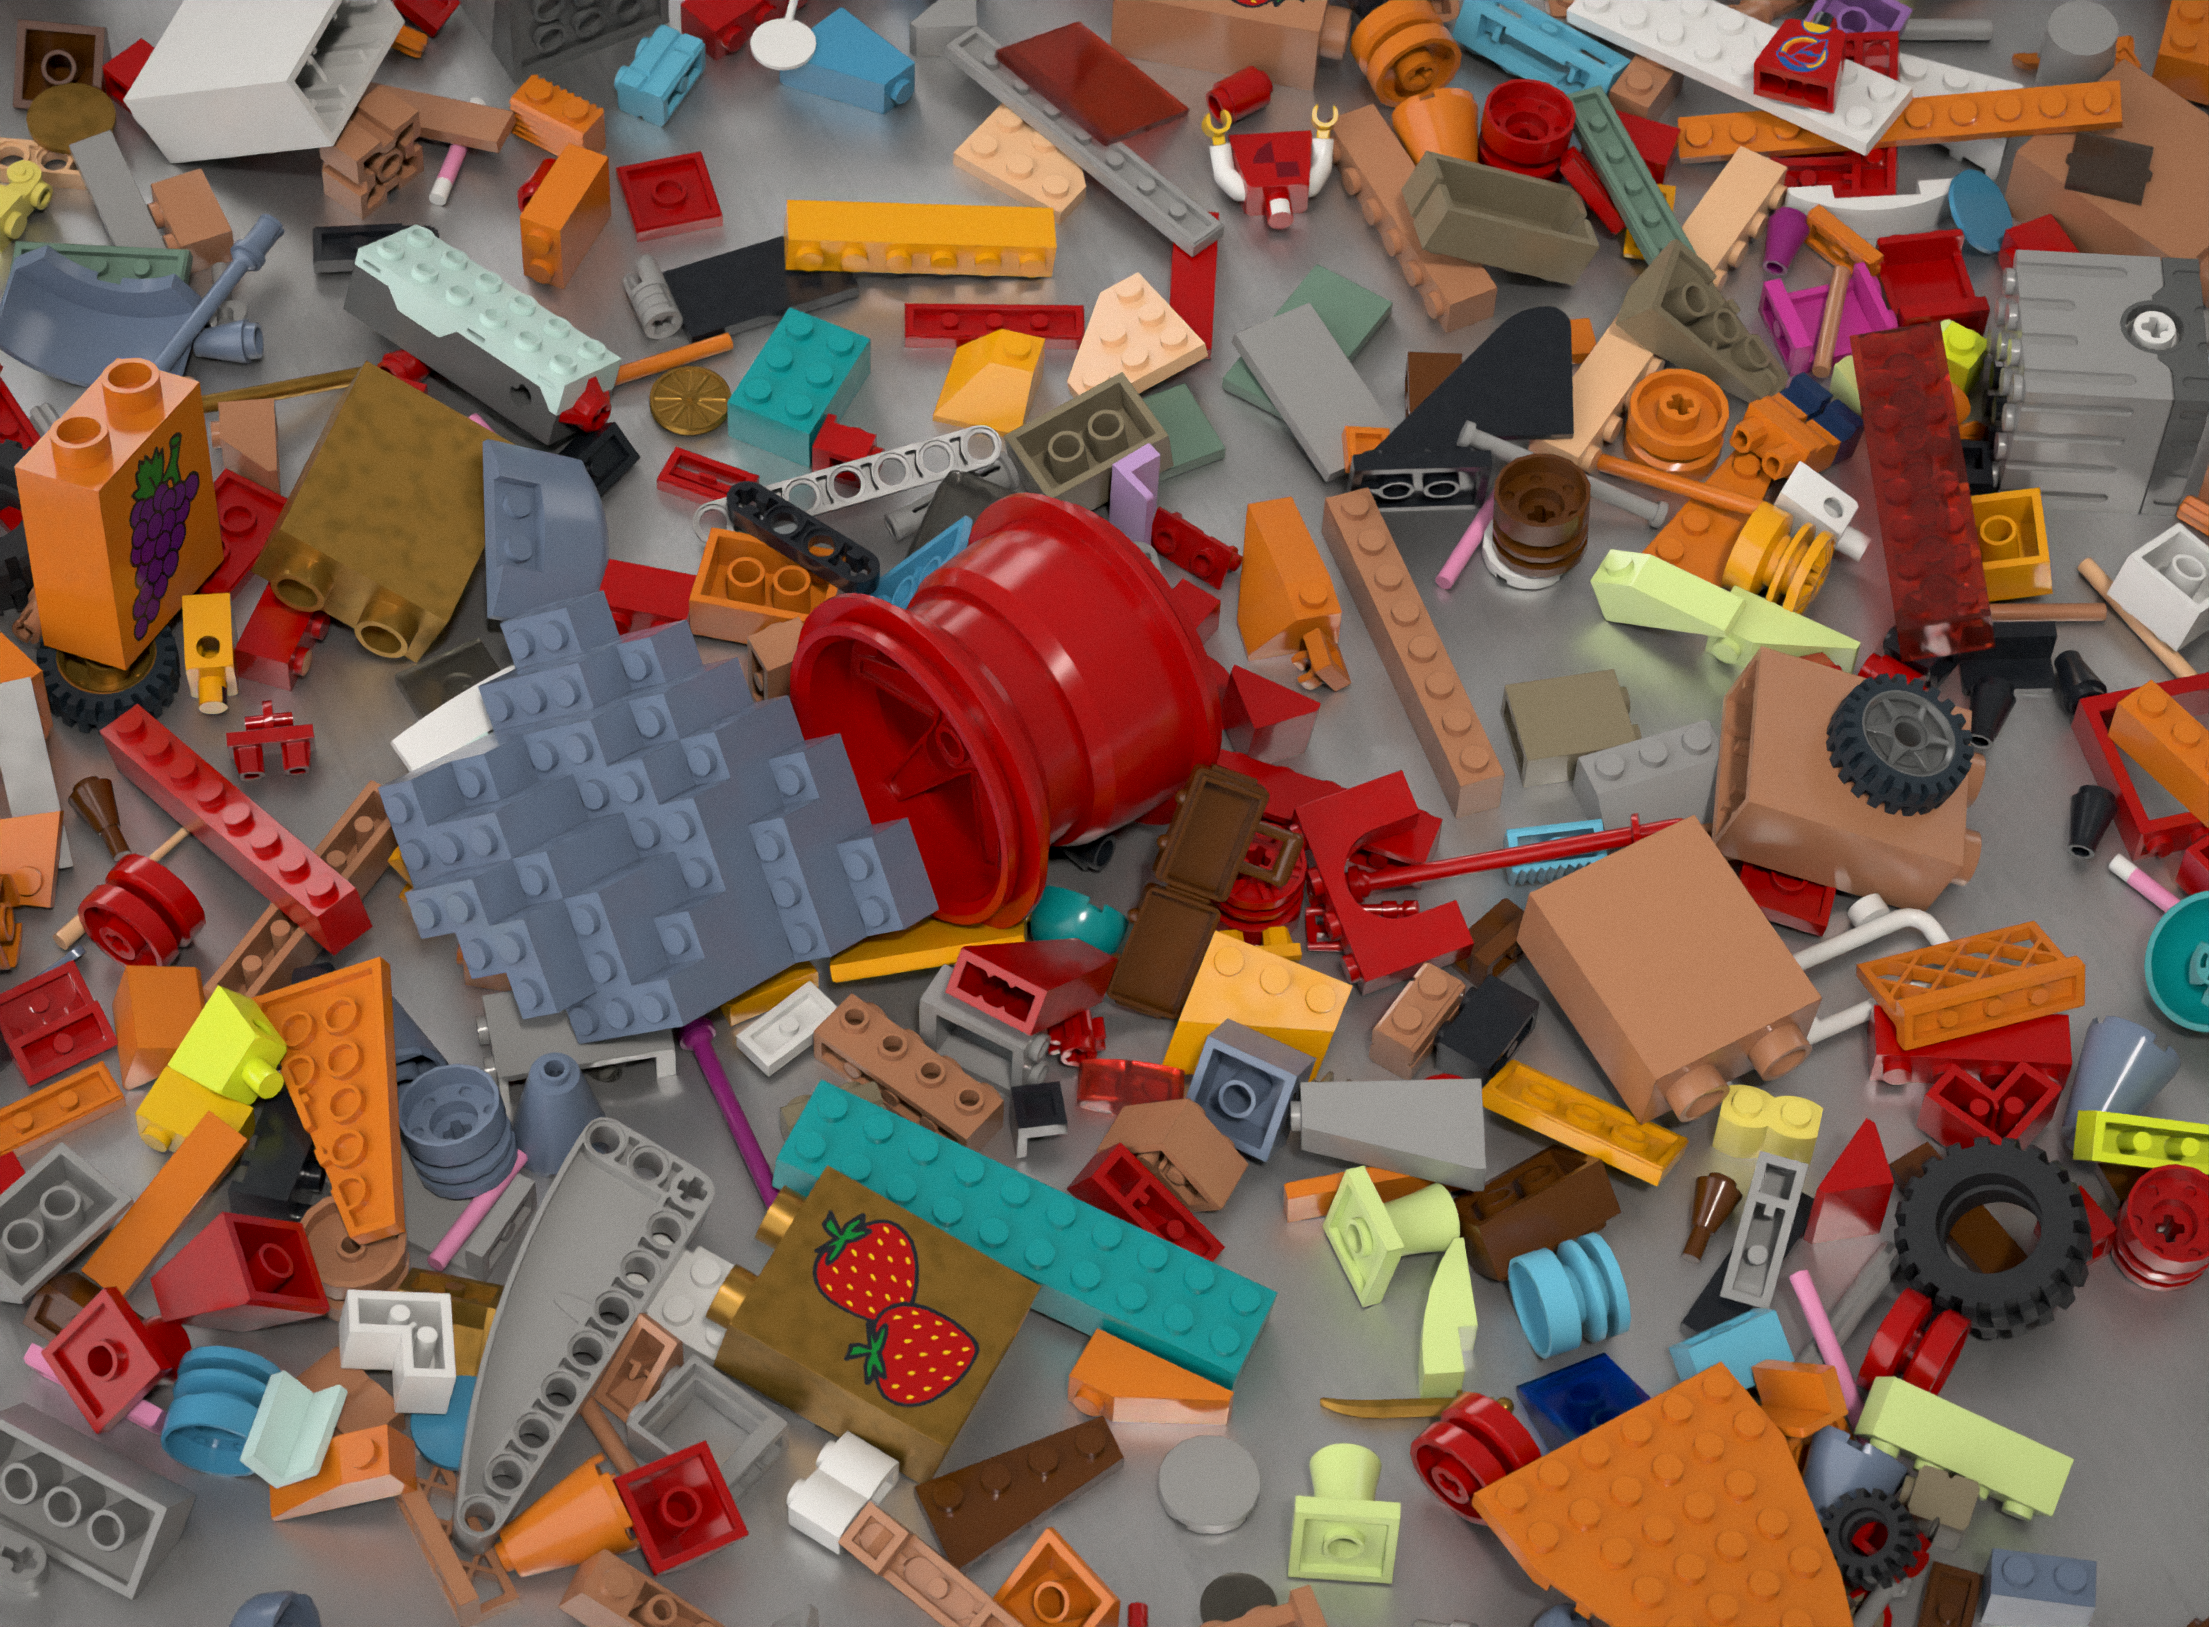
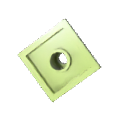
M1364 1166L1345 1171L1322 1225L1362 1307L1381 1303L1401 1256L1425 1252H1446L1452 1240L1460 1238L1458 1212L1450 1193L1443 1185L1433 1183L1412 1194L1383 1203Z
M1349 1443L1333 1444L1318 1450L1312 1456L1309 1464L1315 1497L1296 1496L1288 1559V1577L1392 1584L1400 1526L1401 1503L1375 1501L1376 1489L1382 1469L1379 1457L1366 1447Z

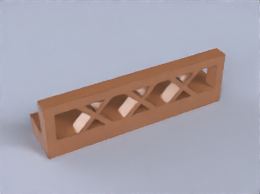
M415 1446V1457H416V1456H418V1455H421V1453L418 1451V1449H417L416 1446ZM434 1465L428 1480L417 1477V1491L393 1496L460 1626L471 1627L519 1605L520 1598L493 1547L488 1552L475 1555L472 1563L458 1559L451 1545L453 1514L450 1521L437 1518L429 1503L432 1494L450 1498L454 1501L457 1478L452 1470ZM439 1476H441L444 1484L437 1483ZM471 1516L465 1520L467 1526L472 1530L484 1532L477 1516ZM483 1557H484V1559H485V1561H486L488 1567L481 1566V1562H482V1560H483ZM475 1577L497 1582L503 1594L480 1604L479 1597L472 1585Z

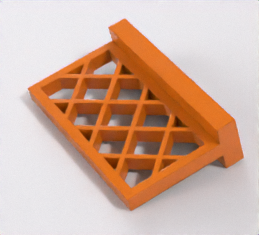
M2035 921L1856 964V977L1896 1025V1040L1904 1051L2085 1006V964L2077 955L2066 958ZM2030 940L2034 944L2032 948L2013 945V943ZM1978 952L1990 956L1988 959H1982L1968 955ZM2001 958H2007L2016 961H2021L2022 963L2020 966L2001 963L1999 961L2001 960ZM1938 964L1945 967L1943 970H1937L1923 966ZM1962 969L1976 972L1977 975L1970 977L1956 974L1955 971ZM1884 975L1898 976L1900 978L1896 982L1878 977ZM1912 980H1917L1933 985L1929 989L1910 985Z

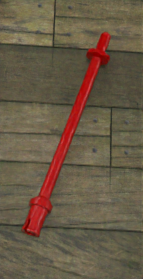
M1634 813L1631 814V826L1371 873L1364 869L1360 870L1358 865L1348 867V872H1344L1345 881L1350 894L1359 904L1364 903L1365 898L1369 897L1372 891L1629 846L1683 819L1673 818L1641 824L1639 814ZM1306 880L1307 894L1311 907L1324 905L1321 895L1317 897L1312 895Z

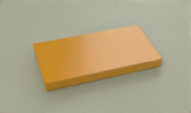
M931 916L923 918L904 930L867 936L830 957L832 982L838 983L943 966V964H956L961 948L965 946L1027 942V917L1009 928L1000 930L981 923L971 925L955 924Z
M1514 1059L1510 1060L1482 1088L1483 1107L1587 1155L1602 1159V1162L1655 1186L1660 1184L1683 1157L1689 1143L1686 1137L1649 1121L1640 1125L1633 1113Z

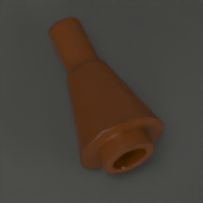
M90 776L75 784L73 792L68 798V804L99 837L103 838L115 862H118L124 855L131 854L132 852L120 830L121 825L112 781L107 778L99 779L97 776Z
M1712 1172L1708 1176L1696 1178L1690 1225L1692 1230L1681 1254L1682 1258L1695 1264L1700 1263L1710 1237L1714 1236L1742 1200L1743 1195L1736 1188L1737 1184L1732 1178L1716 1172Z

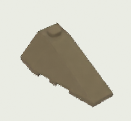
M1677 238L1670 241L1628 288L1615 324L1646 350L1683 369L1707 376L1723 390L1749 403L1757 399L1761 400L1768 395L1772 397L1784 390L1789 376L1758 334H1750L1737 316L1741 309L1733 298L1726 301L1714 285L1713 280L1717 276L1710 266Z

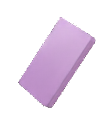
M1150 443L1112 464L1109 522L1123 532L1132 542L1141 541L1151 545L1153 513L1156 512L1160 467V453Z

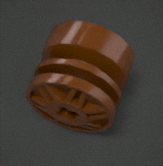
M1533 453L1514 459L1500 471L1494 485L1492 547L1499 561L1511 571L1528 577L1549 578L1568 572L1582 560L1588 545L1591 484L1580 467L1571 460L1555 454Z

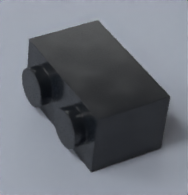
M1489 974L1478 989L1472 986L1467 991L1459 1006L1460 1014L1454 1022L1446 1020L1437 1032L1433 1045L1437 1047L1434 1068L1443 1073L1461 1076L1464 1079H1481L1483 1088L1512 1060L1535 1029L1540 1002Z

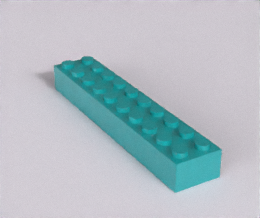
M822 1079L819 1081L776 1158L772 1182L773 1187L781 1190L786 1185L808 1197L828 1165L1040 1285L1041 1288L1031 1306L1032 1309L1090 1336H1093L1098 1328L1230 1391L1234 1390L1269 1320L1278 1292Z

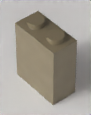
M1614 669L1514 683L1504 687L1500 713L1523 788L1574 781L1578 757L1642 739L1638 724H1631L1628 715L1630 713L1628 690L1625 686H1619Z

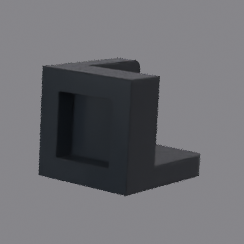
M1060 1081L1010 1087L1009 1124L1016 1158L1026 1157L1028 1138L1067 1133L1068 1121Z

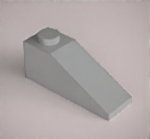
M1760 1151L1720 1297L1762 1309L1770 1308L1809 1164Z

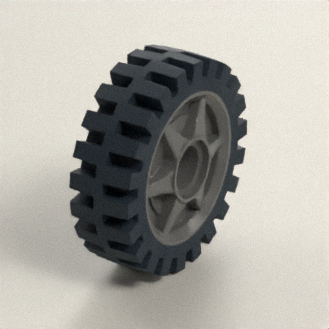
M1888 673L1879 674L1875 679L1869 677L1863 680L1860 685H1857L1847 695L1832 716L1826 732L1829 735L1826 741L1827 751L1834 752L1829 760L1833 768L1843 767L1838 775L1843 784L1850 781L1855 783L1850 792L1857 798L1864 792L1869 795L1866 804L1876 809L1883 802L1885 803V813L1895 815L1901 809L1903 816H1913L1917 811L1920 815L1929 813L1933 808L1937 809L1955 792L1966 777L1972 765L1970 760L1974 756V747L1969 746L1973 738L1970 730H1961L1966 723L1962 713L1951 714L1956 705L1949 698L1942 703L1937 699L1941 693L1940 690L1932 686L1926 692L1923 690V680L1914 678L1907 684L1906 675L1896 673L1890 679Z

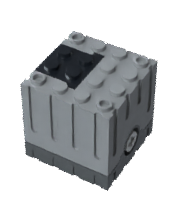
M2016 249L2013 268H2004L2002 293L2005 297H1997L1994 320L1995 324L1998 325L1990 326L1988 329L1987 352L1990 355L1984 358L1983 369L1979 375L1980 382H1988L1987 390H1984L1982 397V416L1989 417L1990 425H1987L1985 429L1984 441H1990L1993 488H1995V493L2040 487L2043 509L2138 514L2140 511V514L2177 516L2179 504L2183 497L2188 475L2192 468L2209 412V360L2206 346L2207 339L2199 259L2162 257V260H2160V257Z

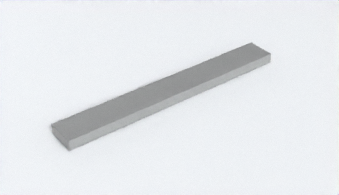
M975 25L945 45V57L1191 257H1194L1223 236L1224 224L979 26Z

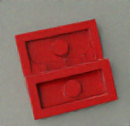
M74 960L0 994V1029L12 1061L28 1088L118 1045V1040L98 1000L94 1001Z

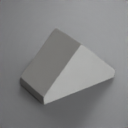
M937 0L910 23V53L915 57L944 56L946 44L975 25L978 26L976 0Z

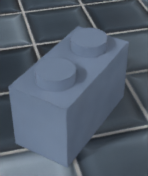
M1992 1548L1983 1573L1980 1623L2009 1627H2088L2096 1607L2097 1561Z

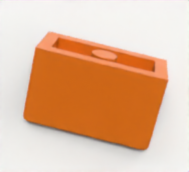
M1765 1359L1751 1367L1762 1404L1760 1407L1784 1436L1808 1437L1848 1414L1836 1367L1833 1365Z

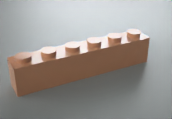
M1370 104L1339 115L1335 127L1330 130V138L1334 139L1332 164L1335 165L1341 174L1346 191L1350 195L1354 194L1361 204L1368 224L1371 226L1375 225L1381 234L1387 253L1390 256H1395L1403 267L1407 283L1412 288L1416 287L1421 294L1429 316L1432 319H1437L1446 333L1493 317L1498 287L1481 263L1473 264L1465 259L1444 254L1436 255L1422 249L1413 224L1415 219L1409 213L1401 190L1416 166L1375 105ZM1333 118L1327 119L1326 123L1330 122Z
M370 780L313 851L357 889L361 901L389 867L390 864L387 861L398 846L378 791V787L382 785L373 780ZM271 903L203 987L205 1003L208 1002L218 985L250 998L290 986L294 969L311 965L324 947Z

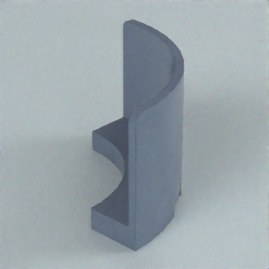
M45 245L14 259L0 303V350L22 364L45 375L68 383L90 387L102 374L103 370L113 363L116 358H142L153 362L203 298L176 274L151 279L122 278L121 284L98 280V272L69 260L51 246ZM192 342L168 373L183 376Z

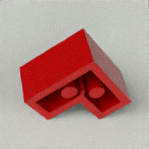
M2023 1060L1995 1091L1953 1063L1925 1094L1916 1126L1945 1147L1959 1142L1961 1148L1966 1149L1975 1146L1974 1138L1989 1136L1991 1145H2001L2003 1137L2018 1139L2021 1149L2024 1151L2053 1119L2063 1088Z

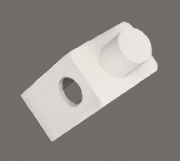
M1799 461L1774 503V506L1794 516L1790 536L1794 537L1798 530L1807 522L1812 523L1816 526L1814 540L1823 530H1826L1837 536L1835 550L1859 562L1872 538L1849 526L1859 507L1857 501L1809 466Z

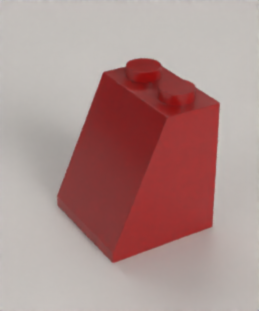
M221 1212L150 1279L163 1322L248 1332L325 1315L330 1310L303 1223Z

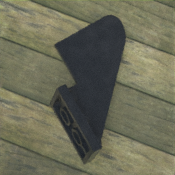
M1542 306L1521 311L1508 318L1374 450L1365 451L1362 454H1353L1346 493L1368 487L1380 512L1480 509L1484 504L1493 467L1491 450H1478L1471 446H1457L1458 437L1467 420L1476 423V429L1502 440L1573 438L1572 337L1569 317L1556 307Z

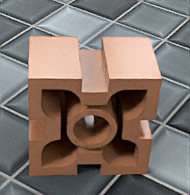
M382 85L377 86L366 96H362L335 144L319 148L320 158L324 161L322 167L324 194L361 220H364L387 201V192L394 187L401 190L424 171L422 146L414 141L421 135L419 111Z

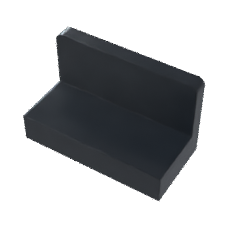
M616 422L605 423L598 431L588 433L582 430L557 454L582 460L587 472L596 485L600 497L641 458Z
M2055 621L1963 623L1957 642L1960 660L1958 670L1962 693L1970 695L1972 686L1976 685L1981 677L1996 676L2010 682L2015 688L2014 694H2052L2056 687L2051 661L2057 640Z

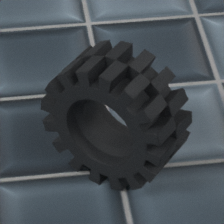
M1864 1487L1855 1489L1857 1495L1855 1499H1852L1847 1492L1839 1496L1844 1504L1840 1509L1831 1503L1826 1510L1832 1516L1831 1521L1822 1518L1820 1523L1841 1572L1842 1579H1845L1851 1586L1857 1589L1861 1584L1866 1591H1876V1583H1879L1885 1590L1893 1587L1890 1580L1892 1576L1896 1575L1900 1581H1903L1908 1576L1902 1569L1905 1564L1914 1568L1918 1562L1912 1552H1921L1922 1542L1916 1537V1535L1921 1534L1920 1529L1913 1520V1516L1892 1494L1889 1493L1887 1496L1882 1489L1873 1488L1872 1494H1870ZM1870 1522L1884 1524L1888 1531V1539L1883 1548L1868 1557L1855 1554L1852 1548V1539L1855 1533L1862 1526Z

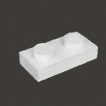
M808 981L737 1034L736 1047L770 1077L814 1044L813 1031L837 1006L811 981Z

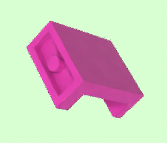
M1864 262L1854 264L1852 277L1849 279L1831 368L1846 356L1859 355L1876 348L1884 341L1893 340V337L1898 333L1896 315L1893 310L1887 309L1882 299L1880 283L1875 276L1871 277ZM1781 278L1763 283L1758 312L1789 377L1796 376L1802 372H1812L1830 284L1787 293Z

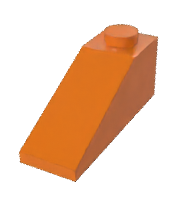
M1097 1328L1069 1375L1067 1401L1072 1402L1078 1410L1086 1415L1094 1417L1104 1416V1418L1112 1422L1227 1425L1232 1416L1234 1392Z
M387 1424L341 1434L332 1438L321 1469L316 1476L277 1489L269 1484L271 1519L281 1521L417 1491L415 1441Z

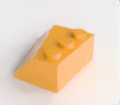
M1215 930L1177 1023L1159 1074L1194 1075L1207 1036L1228 1018L1316 1058L1308 1081L1311 1082L1317 1077L1353 986Z

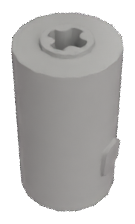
M2073 0L2055 8L2048 18L2046 31L2037 52V57L2040 60L2034 87L2097 82L2115 67L2118 23L2114 15L2103 5L2089 0Z

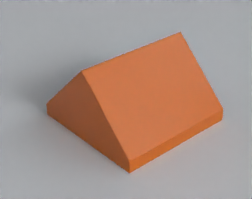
M126 965L112 1003L115 1033L118 1040L117 1048L122 1086L127 1091L160 1076L205 1007L201 971L196 967Z
M1053 1527L1046 1528L993 1597L1026 1627H1118L1121 1600Z

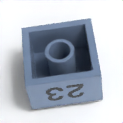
M1227 1018L1207 1036L1186 1098H1190L1204 1109L1206 1117L1221 1134L1232 1140L1236 1149L1267 1162L1287 1142L1291 1131L1290 1101H1300V1082L1309 1081L1316 1058Z

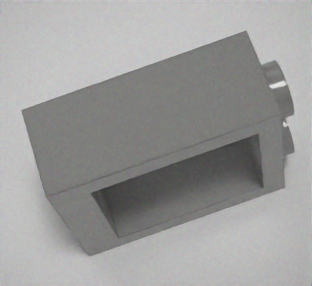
M943 964L919 1002V1036L923 1039L925 1045L941 1056L946 1055L953 1058L961 1066L963 1072L976 1081L988 1083L998 1092L1009 1097L1010 1087L1043 1083L1050 1067V1063L1046 1061V1052L1051 1042V1036L1047 1034V1029L1029 1036L945 993L954 968Z
M693 1354L682 1367L676 1365L666 1374L661 1382L660 1390L648 1402L645 1400L639 1402L630 1412L626 1421L628 1449L648 1464L675 1453L676 1451L658 1439L657 1435L698 1395L751 1434L719 1468L735 1504H737L789 1448V1423Z

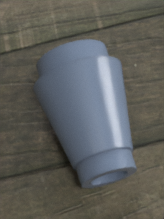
M246 318L205 328L193 340L194 352L196 357L250 364L252 359H261L263 355L264 339L261 325L258 322L250 323Z

